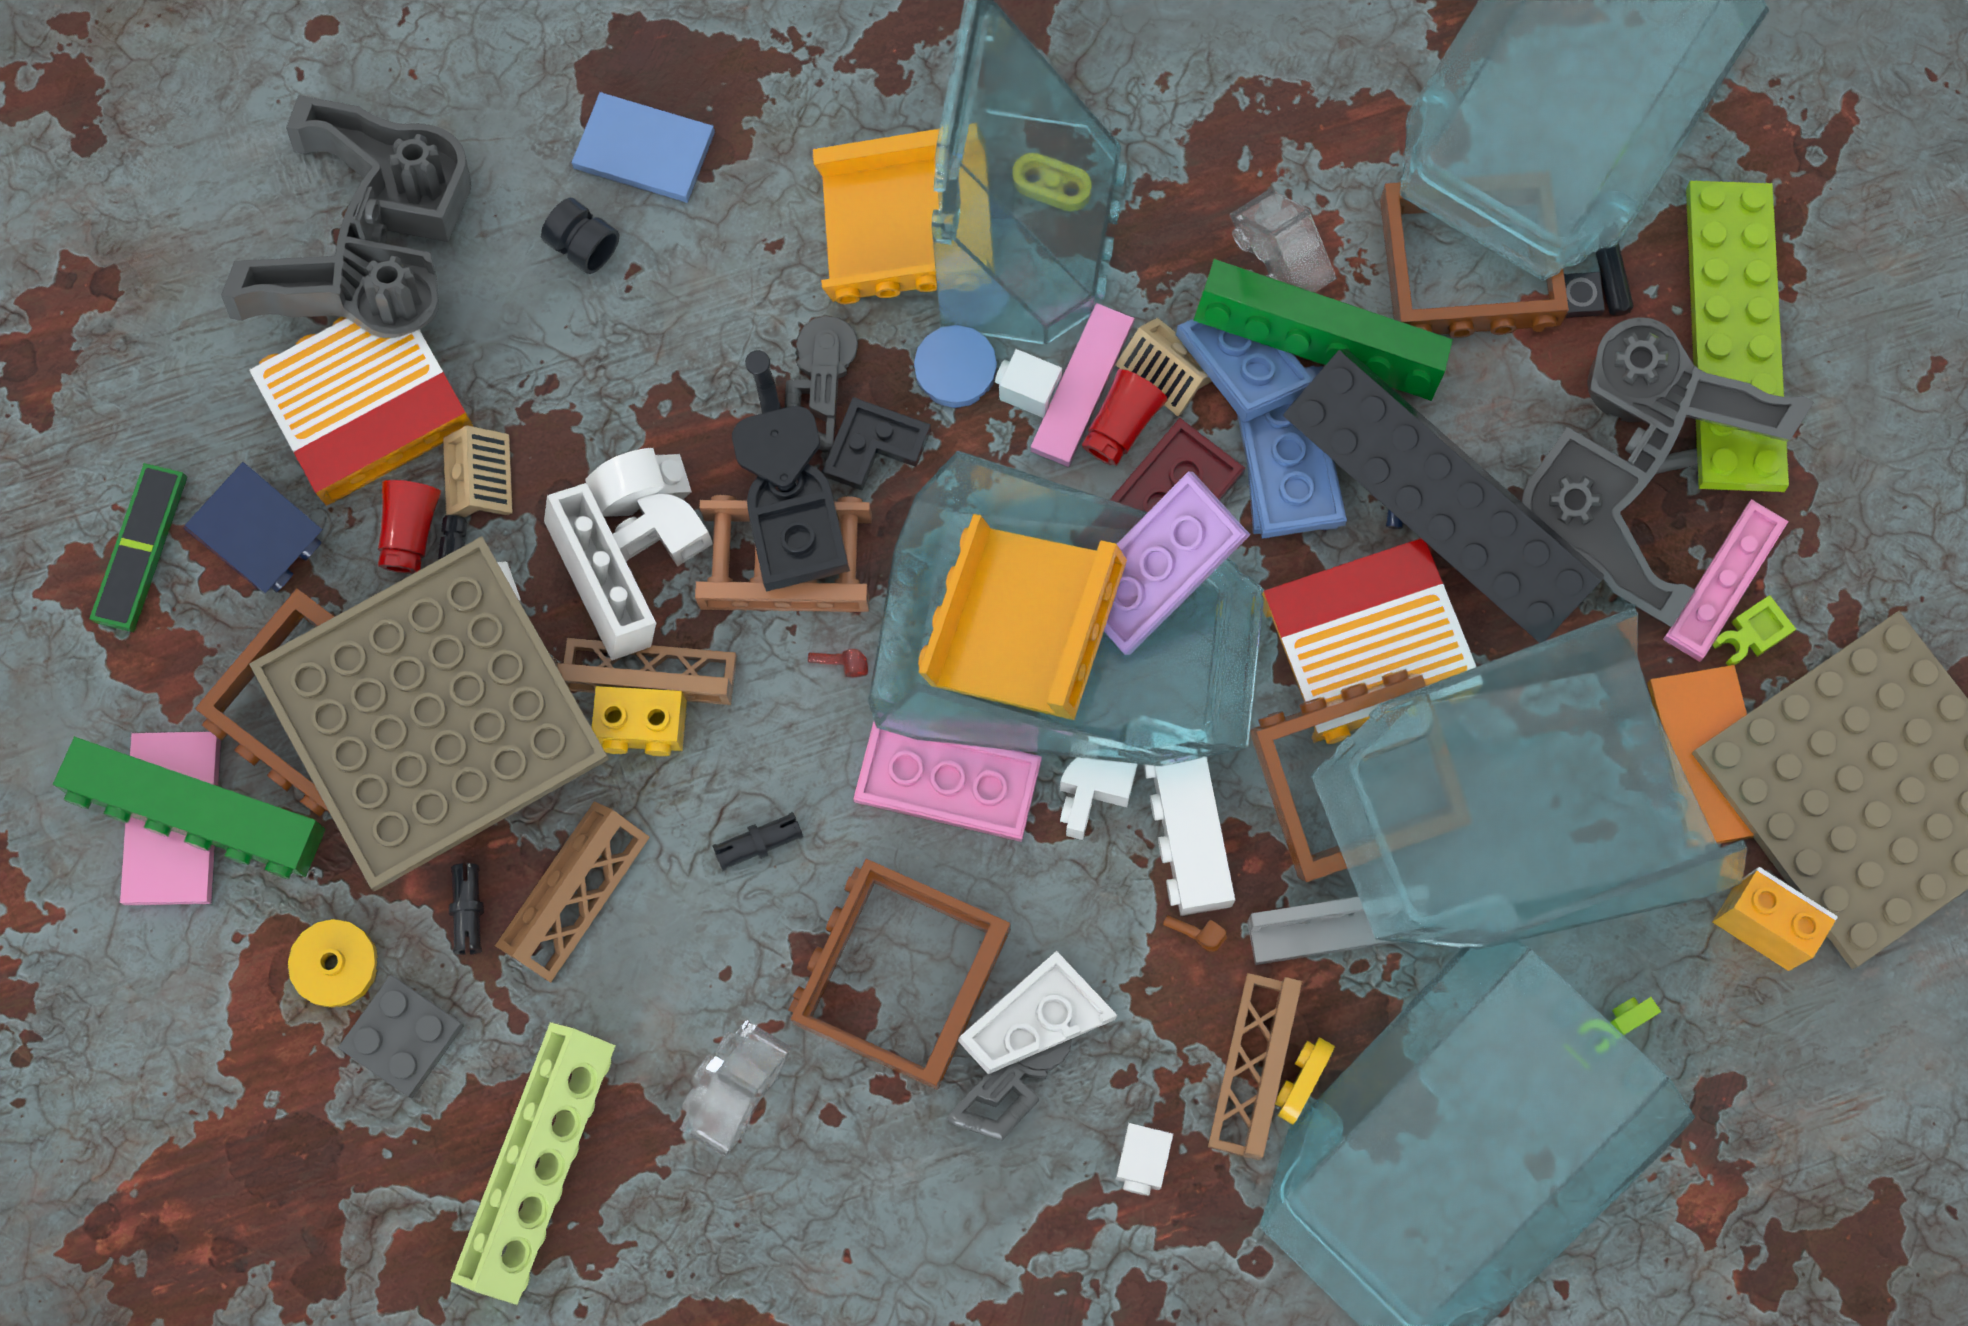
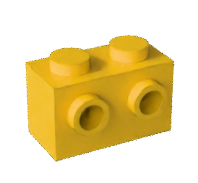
M596 686L592 730L606 753L626 754L628 753V748L645 749V754L652 756H670L671 751H683L687 700L682 691Z

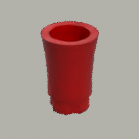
M1118 369L1110 391L1099 413L1088 429L1089 434L1083 441L1082 447L1101 462L1110 466H1117L1123 455L1128 454L1152 417L1168 401L1166 395L1145 378L1131 371Z
M385 480L382 482L383 506L378 550L380 551L378 567L391 572L414 574L421 569V559L425 557L428 535L441 490L426 484L404 480Z

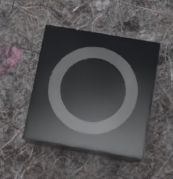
M1600 272L1564 274L1569 309L1565 318L1602 316L1605 309Z

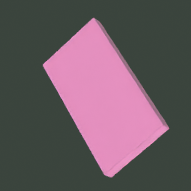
M875 717L853 800L859 804L1022 842L1042 756Z
M211 732L131 733L130 756L218 786L221 740ZM131 817L129 823H125L120 903L123 905L211 904L215 846L211 845L209 851L198 849L183 842L186 837L185 835L171 831L169 837H164L144 829L145 821Z

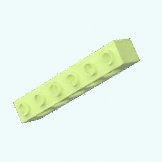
M550 1022L451 1282L472 1291L518 1305L521 1294L529 1283L530 1270L538 1249L545 1240L546 1228L554 1207L561 1198L562 1186L569 1167L578 1153L579 1141L586 1122L594 1111L595 1099L603 1077L609 1071L611 1056L616 1045L574 1028ZM572 1072V1078L568 1084V1079ZM556 1115V1120L552 1126V1120ZM539 1157H540L539 1164H538L537 1168L535 1169L536 1162H537V1160H538ZM522 1201H523L522 1209H521L520 1212H519L520 1204H521ZM507 1245L506 1251L502 1256V1251L504 1247Z

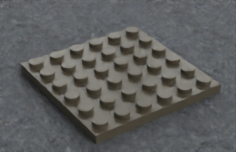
M482 536L249 663L366 881L374 892L609 760Z
M1900 611L1881 622L1692 752L1705 772L1753 833L1755 841L1788 885L1838 916L1827 937L1851 969L1859 967L1968 889V698Z

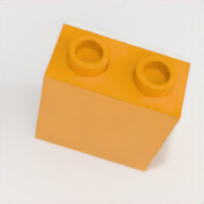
M1758 867L1735 884L1712 922L1790 971L1815 956L1838 916Z

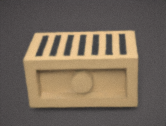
M1159 318L1138 328L1115 364L1119 369L1131 371L1158 387L1168 399L1164 406L1176 416H1180L1198 389L1212 382L1176 336V332Z
M466 425L444 437L446 515H459L465 518L479 510L503 515L511 514L512 493L509 434Z

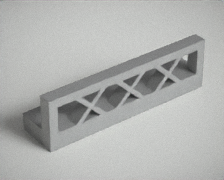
M1427 886L1251 913L1247 924L1255 965L1428 938L1430 931L1424 906L1429 900Z

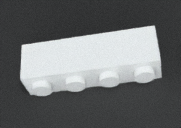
M581 484L547 495L544 523L611 660L650 648L656 622L588 484Z
M1197 730L1149 739L1148 752L1142 753V762L1146 779L1154 778L1157 793L1150 795V803L1154 821L1162 820L1165 836L1158 837L1162 862H1170L1173 879L1166 880L1171 906H1179L1180 916L1230 908L1234 904L1235 896L1202 732Z

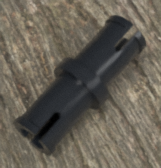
M791 812L789 815L760 827L753 824L747 827L748 832L719 844H714L712 847L722 871H725L729 867L759 856L760 859L768 856V851L796 839H802L803 834L798 821L796 822L794 813Z
M463 863L451 866L453 903L449 904L448 908L449 915L453 916V953L457 955H466V937H469L470 955L482 952L480 915L484 914V903L479 901L480 866L473 863H467V881L463 880Z

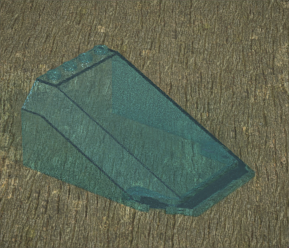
M999 0L964 1L938 134L934 191H938L939 210H933L932 237L941 327L960 325L973 328L986 336L1047 345L1089 317L1095 307L1096 299L1104 300L1108 275L1101 274L1103 261L1111 262L1114 237H1108L1109 224L1118 223L1121 200L1114 199L1116 186L1124 187L1128 163L1120 162L1121 145L1093 109Z
M1479 0L1407 114L1400 196L1542 281L1558 274L1564 267L1575 266L1585 261L1586 257L1605 247L1609 249L1619 244L1735 73L1769 12L1765 1Z
M957 451L916 494L894 547L868 699L876 728L916 740L1160 767L1244 750L1249 744L1264 604L1262 593L1264 589L1251 577L1242 574L1238 566L1227 558L1130 655H1124L1109 636L1103 632L1075 720L932 687L918 672L919 655L922 648L929 643L933 631L932 620L934 612L939 605H942L947 591L946 579L948 572L952 566L956 565L961 551V534L966 527H969L973 514L981 515L991 529L1097 551L1100 540L1117 544L1148 513Z
M1635 607L1380 703L1369 714L1370 718L1351 737L1348 736L1337 747L1336 753L1331 758L1324 760L1311 774L1318 796L1376 940L1484 949L1699 900L1742 884L1747 846L1744 840L1722 848L1718 847L1652 704L1637 657L1638 613Z
M1486 923L1307 1109L1294 1125L1288 1129L1259 1227L1359 1326H1484L1500 1314L1670 1146L1693 1121L1695 1116L1671 1079L1534 951L1489 923Z

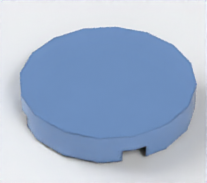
M952 325L940 327L925 337L917 348L914 369L917 384L925 394L930 396L931 400L939 405L957 408L972 405L980 400V397L986 392L988 393L994 384L997 362L994 348L984 335L970 327Z

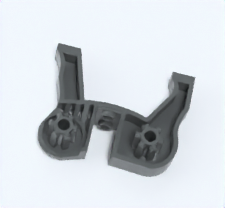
M298 95L286 126L294 152L301 154L316 151L332 153L364 179L357 188L346 210L338 236L335 256L234 261L221 294L230 319L243 321L251 317L267 314L292 318L342 316L348 318L371 335L381 338H396L425 327L434 319L439 310L437 275L431 252L385 244L387 231L449 242L471 190L470 173L461 143L451 133L437 126L420 123H395L379 118L359 106Z
M1638 317L1616 324L1602 338L1598 346L1590 388L1592 393L1649 425L1647 431L1638 427L1627 444L1625 451L1631 454L1628 462L1567 427L1529 479L1524 489L1522 503L1604 574V581L1614 594L1672 627L1695 590L1684 583L1674 584L1665 582L1652 572L1620 514L1621 511L1633 502L1658 472L1671 451L1686 417L1788 442L1814 402L1804 396L1782 397L1771 395L1750 383L1703 372L1693 365L1676 334L1668 326L1651 318Z

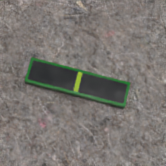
M146 463L143 464L89 618L92 622L134 633L188 478L183 472Z

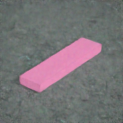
M1096 303L1031 444L1030 452L1067 467L1070 466L1134 325L1133 317Z
M1751 499L1698 582L1693 595L1663 640L1701 662L1789 521Z

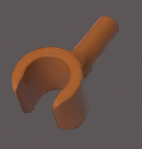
M1168 915L1164 920V926L1195 939L1208 952L1218 950L1227 939L1226 931L1212 920H1209L1202 930Z

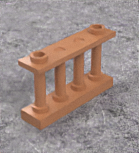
M716 495L711 497V500H700L699 508L704 521H714L712 577L707 578V582L696 581L695 599L700 610L869 612V591L867 584H860V581L856 579L858 523H872L870 502H863L862 499L857 497H841L835 502L850 567L849 572L839 574V578L834 583H817V580H812L766 592L756 546L754 577L750 578V582H733V579L729 578L731 521L750 522L747 501H737L735 497L729 495Z

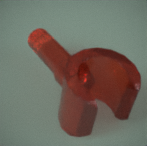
M848 649L843 651L842 654L812 652L808 654V663L844 665L845 677H863L868 675L869 672L867 658L857 649Z

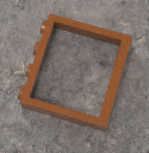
M1550 172L1385 183L1380 206L1394 320L1439 335L1449 334L1453 338L1468 337L1474 332L1491 331L1494 335H1505L1514 332L1516 329L1532 328L1536 332H1543L1545 327L1561 326L1569 309ZM1525 205L1537 206L1549 300L1412 310L1402 214Z
M296 588L195 709L207 718L201 724L204 728L221 741L227 735L239 743L234 749L235 752L253 766L260 760L268 765L272 770L267 776L287 792L292 786L299 789L305 794L300 802L320 817L325 810L328 813L330 812L314 783L223 714L255 676L249 663L277 649L303 618L314 627H317L334 617Z
M1407 669L1395 673L1390 672L1381 676L1382 684L1368 689L1366 683L1340 690L1342 698L1327 703L1324 697L1315 698L1299 705L1301 712L1287 717L1284 716L1283 711L1268 714L1267 717L1258 719L1260 726L1249 729L1299 879L1309 882L1471 825L1423 675L1408 674ZM1410 693L1447 808L1311 855L1273 740Z
M865 859L862 868L855 867L852 876H849L845 891L849 892L843 908L836 906L828 920L826 931L831 932L824 948L817 946L811 956L807 970L812 972L806 987L798 986L793 995L794 999L788 1009L793 1012L791 1021L802 1029L939 1090L959 1046V1037L968 1026L1011 931V923ZM874 884L986 933L926 1067H922L813 1017Z

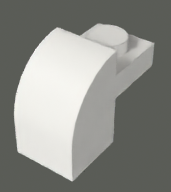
M653 448L634 450L611 458L597 467L585 479L603 517L633 515L640 509L636 500L647 495L670 494L684 499L692 492L680 454L655 455Z
M651 494L636 500L643 515L638 519L636 517L626 519L616 527L615 533L612 534L625 561L659 540L677 566L713 545L708 530L693 508L684 500L670 494Z
M1101 749L1086 752L1069 764L1060 781V791L1075 794L1074 798L1066 796L1060 822L1068 823L1066 836L1080 840L1084 839L1093 799L1123 807L1128 806L1139 757Z

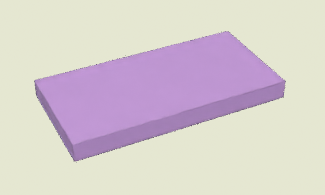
M1188 471L1117 543L1127 562L1104 632L1124 655H1130L1250 536L1249 532L1194 472Z

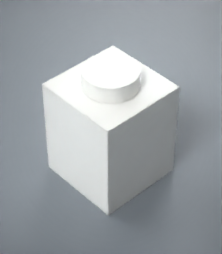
M1016 349L1010 362L1003 360L997 372L995 383L999 384V400L1044 418L1062 379V368Z
M1129 1123L1116 1175V1180L1124 1182L1123 1190L1146 1196L1150 1195L1151 1189L1160 1190L1172 1142V1133Z

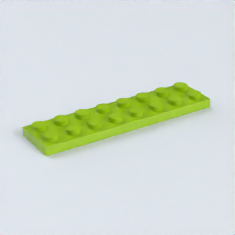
M1690 180L1686 188L1693 365L1708 374L1750 383L1768 394L1784 397L1773 184ZM1696 419L1699 489L1786 491L1789 486L1786 441Z

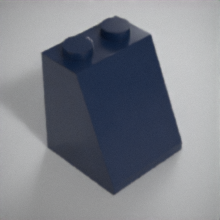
M244 462L234 470L183 527L184 530L263 594L270 588L277 593L293 576V573L288 568L299 556L306 561L322 543L317 538V535L323 530Z

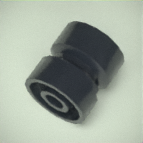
M572 197L564 199L551 211L541 230L543 242L555 251L561 252L563 255L567 254L568 260L586 274L595 273L606 264L614 253L620 237L618 230L602 218H593V214L590 213L589 209Z

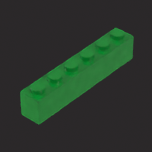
M1216 259L1212 263L1193 321L1326 365L1338 350L1348 349L1391 388L1432 401L1446 371L1453 340Z
M75 736L52 784L66 793L64 801L75 806L89 809L91 803L105 807L103 814L115 820L129 823L131 817L145 821L144 829L164 837H169L171 831L185 835L186 837L183 842L204 851H209L211 845L226 850L225 857L244 865H249L251 859L266 864L265 871L285 879H290L292 873L306 878L326 830L314 819Z

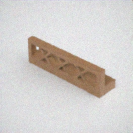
M567 638L564 664L557 663V668L570 691L595 693L596 686L682 691L686 700L690 702L731 705L737 654L735 652L651 645L650 648L629 654L636 655L645 665L642 669L614 668L612 665L621 658L611 660L610 657L606 658L602 654V652L608 653L602 641ZM576 650L593 651L602 660V663L598 666L575 665ZM644 656H650V657H656V658H654L652 661L648 662ZM667 658L679 659L687 670L682 674L656 672L655 668ZM686 660H695L697 662L691 666ZM709 662L726 663L724 678L700 676L696 672Z
M594 801L495 947L551 983L650 837L613 809ZM620 827L633 838L622 853L611 855L610 840ZM603 866L604 881L600 887L586 891L585 877L590 869ZM578 902L580 916L574 925L561 928L560 913L566 905ZM553 939L555 953L545 967L530 958L541 942Z
M1247 973L1207 1148L1259 1161L1263 1158L1302 981L1284 977L1283 981ZM1254 986L1279 992L1275 1009L1261 1018L1250 1002ZM1249 1011L1250 1015L1254 1019V1022L1244 1027L1247 1018V1013ZM1273 1017L1269 1033L1263 1022ZM1258 1026L1268 1042L1266 1052L1250 1061L1240 1045L1242 1035ZM1239 1054L1245 1065L1235 1070ZM1264 1060L1259 1076L1254 1065ZM1248 1069L1258 1084V1088L1254 1097L1240 1104L1231 1090L1232 1079ZM1229 1097L1235 1108L1225 1114ZM1254 1103L1251 1119H1249L1244 1109ZM1239 1113L1248 1128L1245 1146L1219 1140L1223 1121Z

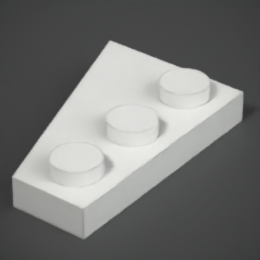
M1056 951L959 1037L958 1042L990 1074L1112 1022L1118 1015Z

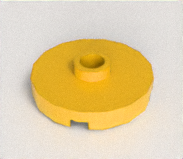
M336 919L317 922L303 931L291 948L288 960L290 981L298 994L317 1006L332 1008L350 1005L364 996L375 981L377 973L376 958H378L376 947L369 935L351 922ZM336 955L338 958L336 967L327 970L325 968L326 959Z

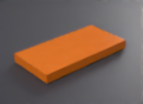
M1735 665L1650 679L1647 685L1687 848L1692 849L1753 838V833L1692 754L1694 750L1747 715Z

